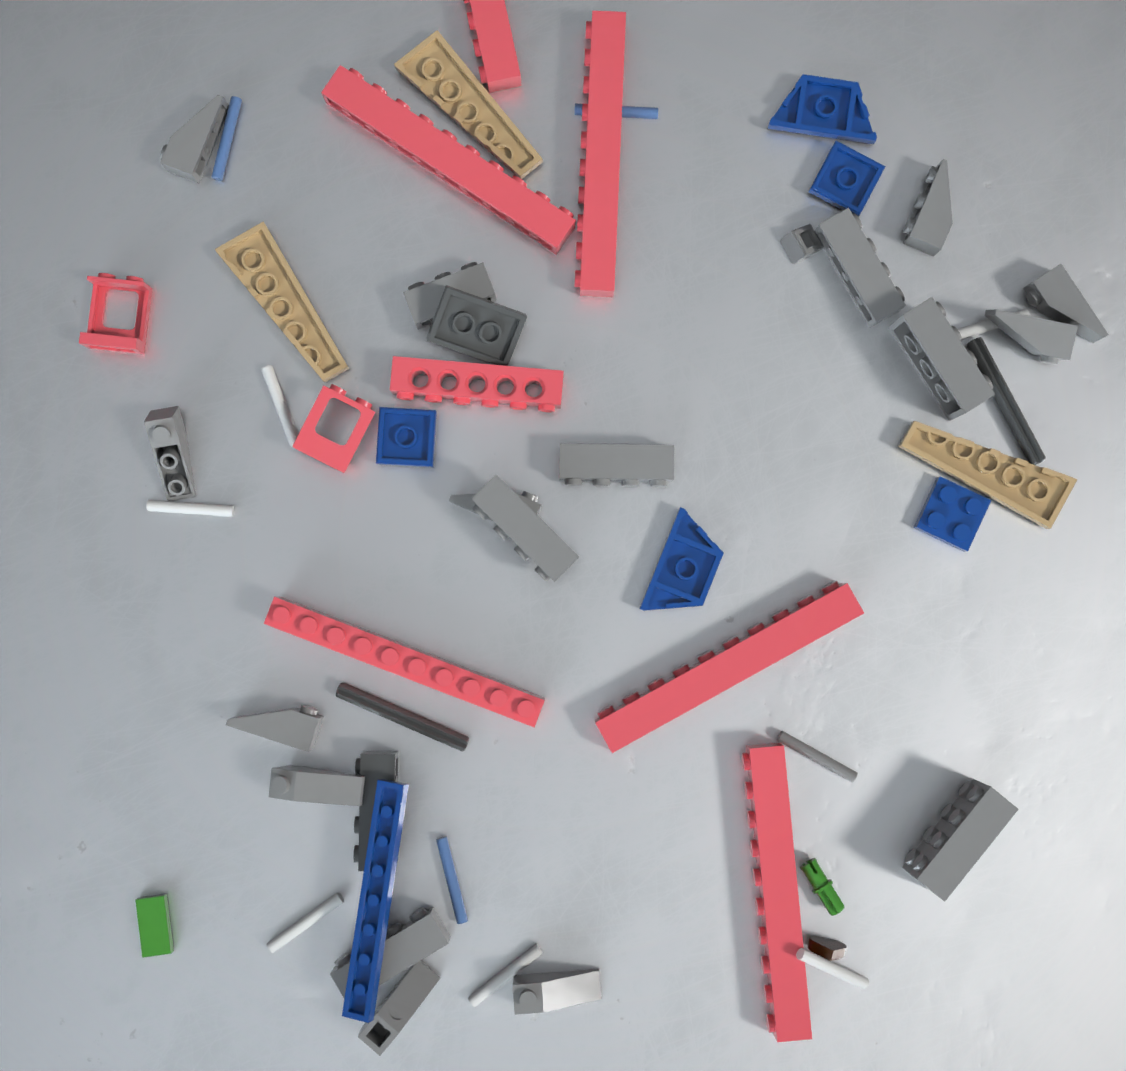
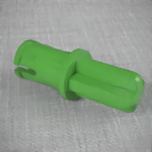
M816 858L806 861L807 864L803 863L800 869L814 888L812 890L813 894L819 896L831 916L839 914L844 909V904L831 885L833 881L827 879Z

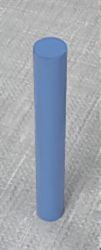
M231 96L211 176V178L218 181L223 180L242 99Z
M575 103L574 115H582L583 104ZM622 106V117L658 119V108Z
M447 836L436 839L456 922L457 924H463L468 921L449 842Z

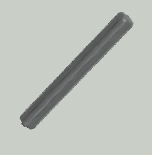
M978 337L968 342L967 348L975 355L977 367L982 375L985 374L993 384L992 390L995 393L993 397L1028 462L1033 465L1043 462L1046 457L983 339Z
M340 683L337 688L336 697L452 748L464 751L468 745V736L354 686Z

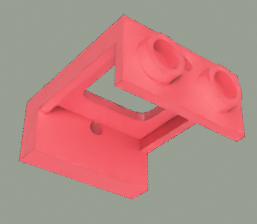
M98 273V277L87 276V280L93 284L87 333L80 332L79 344L89 349L144 354L153 288L146 284L143 278L126 276V280L116 279L115 275L108 273ZM120 290L138 293L136 323L132 330L104 326L103 320L108 291Z
M331 384L330 388L323 385L292 447L345 473L375 411L371 410V403L359 397L355 401L346 397L347 391L333 384ZM332 398H336L358 409L361 414L345 445H339L317 434L315 431L323 411Z

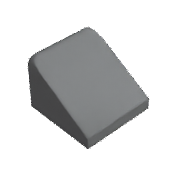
M811 224L792 230L780 240L793 264L823 249Z

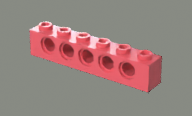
M393 356L390 391L392 394L397 395V399L411 401L414 400V396L425 397L426 402L442 403V399H452L453 404L470 405V401L482 402L481 406L497 408L499 403L510 404V409L526 410L527 406L538 407L540 412L552 413L555 412V408L561 409L564 371ZM417 375H427L428 382L425 386L416 387L414 385V379ZM446 377L457 379L456 386L453 389L446 390L442 388V381ZM475 379H481L485 382V387L480 392L470 390V384ZM504 381H508L514 386L512 392L506 395L498 392L499 384ZM530 384H538L542 388V392L537 397H531L527 395L526 388Z

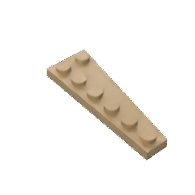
M438 30L394 64L395 69L517 177L523 179L543 163L542 157Z
M264 222L215 249L324 382L349 369Z
M917 421L911 422L898 446L1045 529L1052 528L1077 482V479L1068 475L1030 464L1026 460L1002 454L1000 451L992 448L988 449L975 444L973 441L955 437L950 433Z

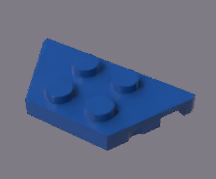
M803 74L793 90L788 94L768 124V129L874 144L877 140L876 132L872 131L868 119L870 115L867 106L862 101L863 94L859 83Z
M680 507L639 608L640 610L703 606L724 552L707 536V533L697 525L684 508Z

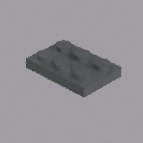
M446 285L426 339L431 343L495 365L508 366L526 322L527 315Z

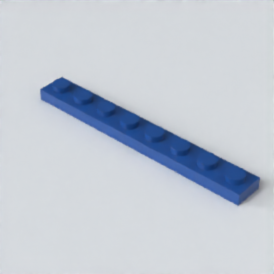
M386 779L377 780L342 1011L343 1017L366 1023L374 1020L409 784Z

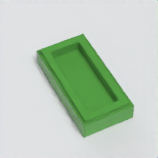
M167 894L137 898L135 902L142 958L171 954L174 948Z

